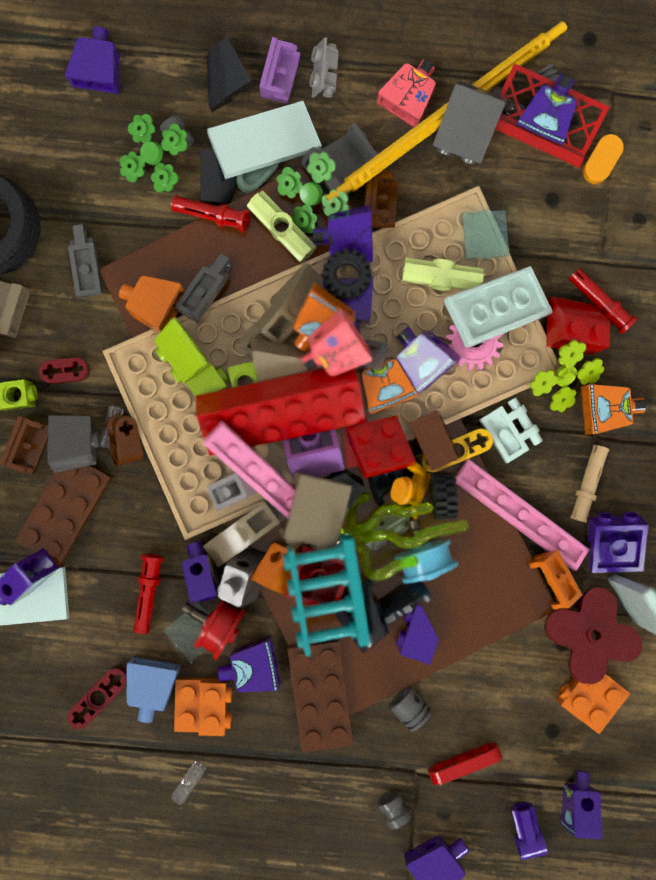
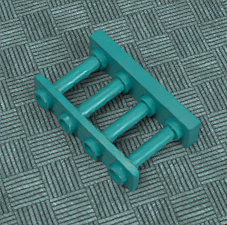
M350 533L339 535L340 544H336V547L294 555L292 545H286L287 553L283 554L285 570L291 571L292 577L291 580H287L289 596H295L296 606H291L294 623L299 622L300 632H296L298 649L303 648L305 656L311 655L309 646L311 643L347 636L356 638L359 647L370 645L355 544ZM334 558L344 562L345 570H340L338 574L298 580L296 565ZM343 584V587H348L349 596H344L343 600L303 607L302 591ZM347 610V613H352L353 621L349 622V625L307 633L305 622L307 617Z

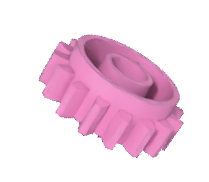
M449 326L448 330L452 334L446 335L444 340L448 341V346L461 357L457 367L465 364L467 365V371H470L476 365V368L481 370L483 369V362L490 366L493 364L490 357L498 358L500 356L496 349L502 348L503 343L497 342V339L502 337L503 334L479 343L478 348L469 347L466 349L456 326Z

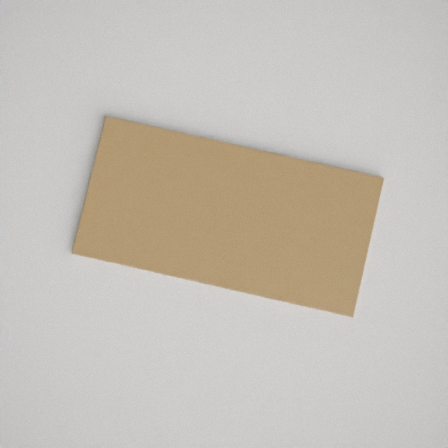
M480 186L396 222L395 228H381L372 232L373 262H370V269H372L371 276H373L371 319L370 323L360 324L361 336L366 340L387 344L384 358L385 363L396 359L405 349L403 344L397 339V335L407 327L417 337L424 332L431 331L445 344L449 345V342L444 340L446 335L452 334L448 328L450 325L455 326L443 300L465 290L452 289L443 291L432 289L429 285L403 282L402 273L405 258L427 261L446 259L454 261L456 265L484 269L482 284L517 271ZM330 251L306 261L322 277L324 264L328 261ZM304 263L211 303L198 323L184 315L176 319L186 328L211 365L216 369L221 367L230 379L228 367L253 361V357L239 347L237 342L270 308L272 297ZM344 265L337 271V279L358 277L357 270L350 265ZM536 320L506 332L502 337L498 338L497 342L503 343V347L496 349L500 354L498 358L490 357L493 362L490 366L483 362V369L478 370L476 365H474L472 370L467 371V365L463 364L461 367H457L456 363L428 389L417 394V397L372 415L368 414L360 376L361 372L368 370V368L355 367L359 381L364 413H367L368 422L397 415L408 441L416 438L410 422L438 410L445 425L530 388V383L534 380L537 372L541 370L546 372L551 369L555 374L560 365L553 349L546 347V333L540 320ZM151 329L103 350V354L131 418L138 425L141 441L182 535L186 540L252 511L266 499L258 492L218 511L216 510L206 487L236 472L217 455L209 456L207 447L203 444L204 438L196 417L195 395L183 381L178 383L170 373L173 367L168 360L163 362L157 355L155 349L158 346L153 340L159 333ZM294 329L282 344L296 346L294 341L300 333ZM479 344L472 346V348H478ZM242 378L239 386L252 384V378ZM229 380L226 383L230 388H232L231 380ZM338 428L335 431L343 465L347 469L342 428ZM283 440L251 447L296 488L297 484L292 481ZM329 474L320 475L319 477H324V478H325V477H327Z

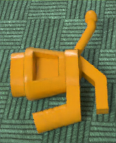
M415 462L413 466L407 467L414 473L413 479L401 477L394 480L391 498L399 505L411 504L413 519H418L417 505L422 502L424 495L429 489L431 474L427 473L423 466Z

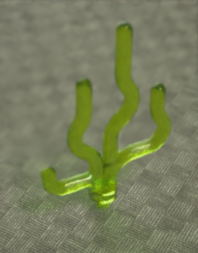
M364 492L360 493L349 508L346 515L347 527L341 528L340 535L350 533L353 537L355 548L360 552L362 571L367 578L374 581H382L391 577L399 570L417 566L418 558L415 556L400 558L391 561L383 569L375 570L372 567L371 553L367 543L390 540L401 548L413 549L421 546L430 538L465 531L468 529V522L460 520L428 527L411 538H405L390 529L373 531L382 519L388 515H396L402 518L431 513L434 506L428 502L409 507L388 504L380 507L366 523L357 525V506L371 500V494Z

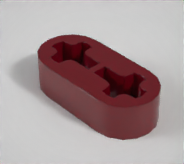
M81 358L55 359L42 363L39 368V375L43 381L50 384L81 382L89 377L91 368L87 361ZM76 363L83 367V371L79 372V376L76 373L68 372V369L76 368ZM51 366L62 370V373L54 374L53 379L52 376L47 375V371L51 370Z

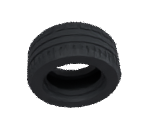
M0 174V200L7 204L10 212L9 229L5 237L0 240V274L2 275L5 272L9 273L16 270L17 267H21L33 255V250L37 248L38 238H40L41 222L39 221L40 216L38 215L37 207L32 199L12 180Z

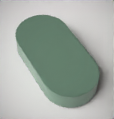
M279 163L237 175L236 183L238 188L245 193L258 190L276 172Z

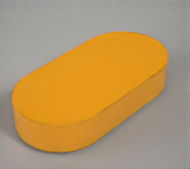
M609 134L602 137L583 167V176L589 183L599 184L611 173L624 148L623 142L618 136Z

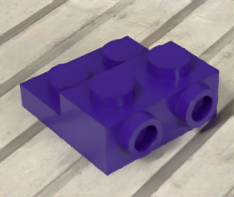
M601 512L598 513L597 517H590L588 541L591 544L589 569L592 573L638 572L644 570L648 524L643 517L636 512H625L623 516L619 517Z

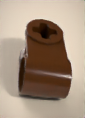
M121 414L111 416L107 421L110 455L114 465L119 466L142 460L143 450L136 421L129 416ZM123 423H125V427H122L121 431H119V427L123 426Z

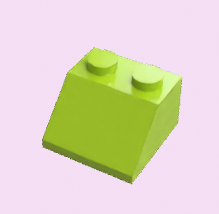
M176 318L172 319L153 340L158 346L155 352L163 362L168 360L173 369L170 370V373L178 383L183 381L186 384V382L211 365L186 328Z

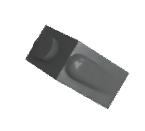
M48 416V464L54 473L97 464V448L100 447L99 432H96V426L91 416Z

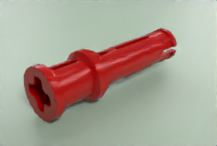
M175 195L171 202L172 212L214 221L222 228L229 226L245 233L249 225L250 211L248 209L241 211L230 208L228 204L215 206L179 197L178 195Z
M581 268L568 279L619 329L618 333L620 335L637 321V316L630 315L621 306L622 302L620 300L614 301Z
M144 553L141 555L143 560L141 575H138L140 592L133 632L139 634L150 632L156 586L161 583L159 572L161 562H164V556Z

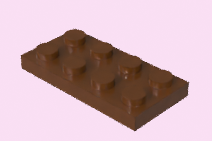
M92 465L53 473L15 542L34 553L44 548L58 566H62L110 483L112 476Z
M339 640L309 644L310 656H305L304 649H298V645L288 647L302 753L354 746Z

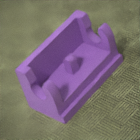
M272 37L259 86L261 97L288 104L301 56L296 51V45Z

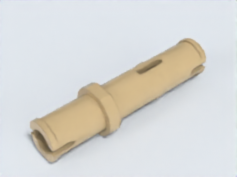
M599 445L592 446L593 449L580 490L576 491L575 496H577L570 516L572 519L587 523L592 502L596 501L597 496H595V492L609 452L608 448Z

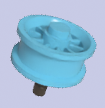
M418 519L408 521L416 546L394 557L396 562L401 563L404 572L402 577L403 583H414L422 580L429 581L458 566L457 560L452 559L448 545L451 544L449 538L426 543Z

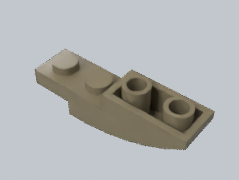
M305 262L272 297L270 308L237 342L239 347L252 356L250 340L258 339L282 344L294 330L295 319L312 284L315 282L321 287L323 277Z
M265 500L203 547L215 564L220 567L287 517L268 500Z

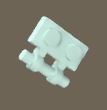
M516 397L507 402L512 409L510 413L507 414L503 406H500L479 419L483 428L491 433L493 444L505 463H509L529 450L524 442L526 439L530 438L534 446L543 441L538 433L540 431L536 424H532L526 414V407L524 404L521 405ZM516 418L524 428V431L521 433L518 432L512 422Z

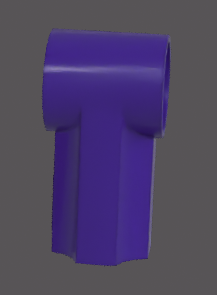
M519 802L510 807L517 833L515 841L521 860L547 855L546 843L541 830H539L533 804Z

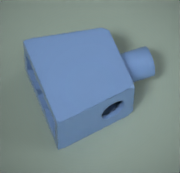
M133 657L127 663V705L139 707L138 721L151 723L153 722L155 710L164 711L171 697L181 665Z

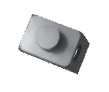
M246 547L233 557L225 566L221 585L218 588V597L238 607H243L256 601L261 584L251 580V577L265 554Z

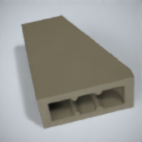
M258 339L250 340L251 353L259 382L309 372L303 364L302 357L312 352L311 349L304 352L292 345ZM320 365L313 370L323 369L324 367Z

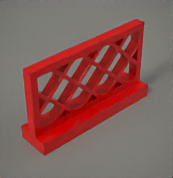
M514 63L499 96L505 97L510 86L512 94L505 98H514L518 112L509 116L501 113L495 129L580 168L584 156L610 107L570 89L567 95H571L577 100V108L574 112L578 111L582 126L567 132V143L564 142L561 145L516 124L517 120L512 118L517 115L520 117L525 110H520L516 95L531 89L534 97L536 95L535 87L547 84L553 89L556 83ZM516 71L527 75L530 87L518 92L514 91L512 80ZM531 78H534L540 82L533 85ZM579 100L584 101L588 104L580 107ZM589 106L601 109L596 121L585 124L582 109ZM593 126L592 130L588 134L587 128ZM584 130L586 141L580 150L571 145L569 135Z

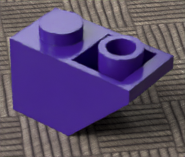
M419 603L413 611L405 614L404 621H407L405 630H400L396 646H399L400 655L431 665L439 639Z

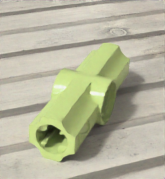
M263 190L251 198L247 208L271 232L274 239L280 241L300 263L306 261L317 247L294 224L290 215L284 213ZM284 222L289 227L284 232H278L275 230V226L278 223Z
M405 258L402 281L429 285L432 289L443 291L452 289L468 290L483 283L484 269L456 265L454 261L446 259L427 261Z

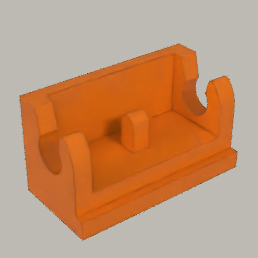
M557 549L536 555L533 558L534 561L528 564L530 568L541 567L547 578L548 585L554 591L556 602L551 603V607L553 609L570 608L582 596V593L560 552Z

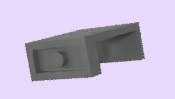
M457 80L433 146L438 147L437 151L444 155L451 156V153L461 156L460 159L465 163L474 165L477 162L481 164L506 103V98Z
M353 123L347 134L319 151L315 147L306 151L301 164L312 179V174L307 170L312 153L321 154L322 152H327L329 159L335 161L336 168L331 172L332 178L328 181L323 180L321 183H317L320 185L324 196L329 194L332 189L342 185L346 177L379 153L368 142L365 132L360 130L356 123Z

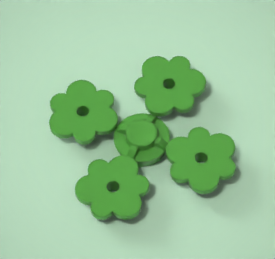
M148 114L142 116L135 115L133 122L128 126V132L133 135L134 142L144 143L140 150L141 156H137L133 151L128 156L123 155L120 158V165L122 166L120 173L122 176H126L129 182H136L138 177L144 175L143 167L146 163L156 165L155 173L151 175V180L155 182V190L157 192H171L173 185L177 184L179 176L176 172H173L174 167L172 165H165L159 162L162 159L163 150L170 151L171 155H177L179 151L184 152L187 149L188 143L185 140L187 132L181 130L178 124H171L169 130L166 129L162 132L164 139L160 145L155 141H151L152 134L156 131L155 126L152 125V117Z
M322 152L321 154L312 153L310 155V164L307 170L312 174L314 182H308L303 185L302 181H300V172H294L291 167H285L282 174L277 176V182L279 183L278 192L280 195L294 198L296 193H300L301 200L306 204L302 207H296L294 209L295 214L291 217L294 224L303 233H313V229L316 228L315 223L318 221V216L313 213L312 206L319 204L321 200L323 206H325L324 213L327 216L350 209L347 204L349 201L347 193L339 192L338 197H331V202L330 199H326L328 194L323 196L322 189L317 184L323 180H330L332 178L331 172L336 168L335 161L329 159L327 152Z

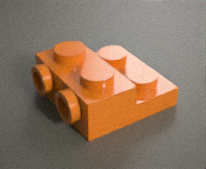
M605 674L603 679L595 684H582L572 678L568 684L566 683L560 688L556 701L580 721H583L600 734L630 693Z
M177 677L175 682L174 732H199L198 736H225L227 729H231L232 713H227V705L232 702V687H228V681L220 682L219 678Z

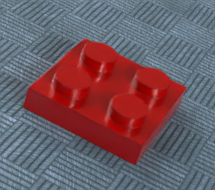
M397 415L347 428V435L364 478L410 467L416 462Z

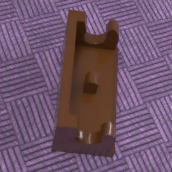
M381 171L367 182L365 206L371 205L372 228H395L399 183L396 180H384L385 178H394V172Z
M436 410L410 422L431 471L460 459L440 411Z
M18 416L1 457L0 465L22 473L34 474L48 441V425L29 417Z

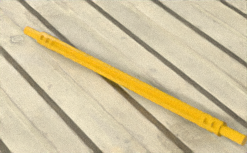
M561 21L548 32L540 33L472 85L490 91L509 76L514 63L523 66L548 48L551 41L567 30L566 23ZM448 103L346 177L345 182L336 188L338 192L333 191L329 193L326 199H330L332 202L331 197H338L339 192H355L439 129Z

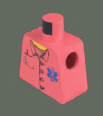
M422 60L417 69L410 64H404L379 91L377 104L409 125L417 126L424 116L436 86V82L430 78L435 70L434 65L427 60Z
M343 309L337 311L310 334L309 342L312 352L302 357L303 364L308 371L323 365L329 375L332 376L372 360L369 346Z

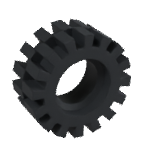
M344 248L342 252L337 250L335 255H330L327 263L325 262L323 281L327 291L331 292L336 298H342L343 301H346V299H351L352 301L358 296L361 297L365 290L367 291L371 282L372 269H370V262L365 259L363 253L360 255L357 253L358 250L355 249L348 251V248ZM344 265L354 267L358 273L357 280L349 285L342 284L337 279V271L340 267Z
M453 471L431 473V505L435 520L457 519L458 490Z

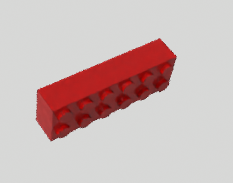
M323 368L195 396L196 417L204 439L223 422L250 447L366 423L355 368L334 376L329 375L326 369ZM207 447L209 456L216 455Z

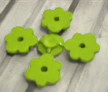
M572 340L569 344L564 345L559 350L561 357L558 360L562 366L556 370L555 374L551 369L546 372L541 370L535 374L534 380L530 383V387L533 389L532 393L535 396L549 393L552 386L556 383L559 386H564L552 396L553 401L550 403V408L553 411L563 412L566 410V407L569 408L574 405L576 391L570 389L567 385L571 384L576 376L583 385H586L588 382L593 384L599 380V374H602L604 371L603 362L599 358L594 359L592 362L586 361L578 372L573 367L577 361L583 359V352L586 349V345L583 342Z

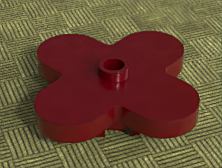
M593 588L586 591L580 599L578 612L559 609L551 612L544 623V630L549 640L557 645L568 647L570 650L568 660L569 672L577 682L582 684H595L601 681L605 676L609 659L618 662H630L635 660L642 651V640L637 631L629 626L616 623L618 608L616 598L610 591L604 588ZM592 631H594V633H595V635H596V639H595V640L592 639V637H591V632H592Z

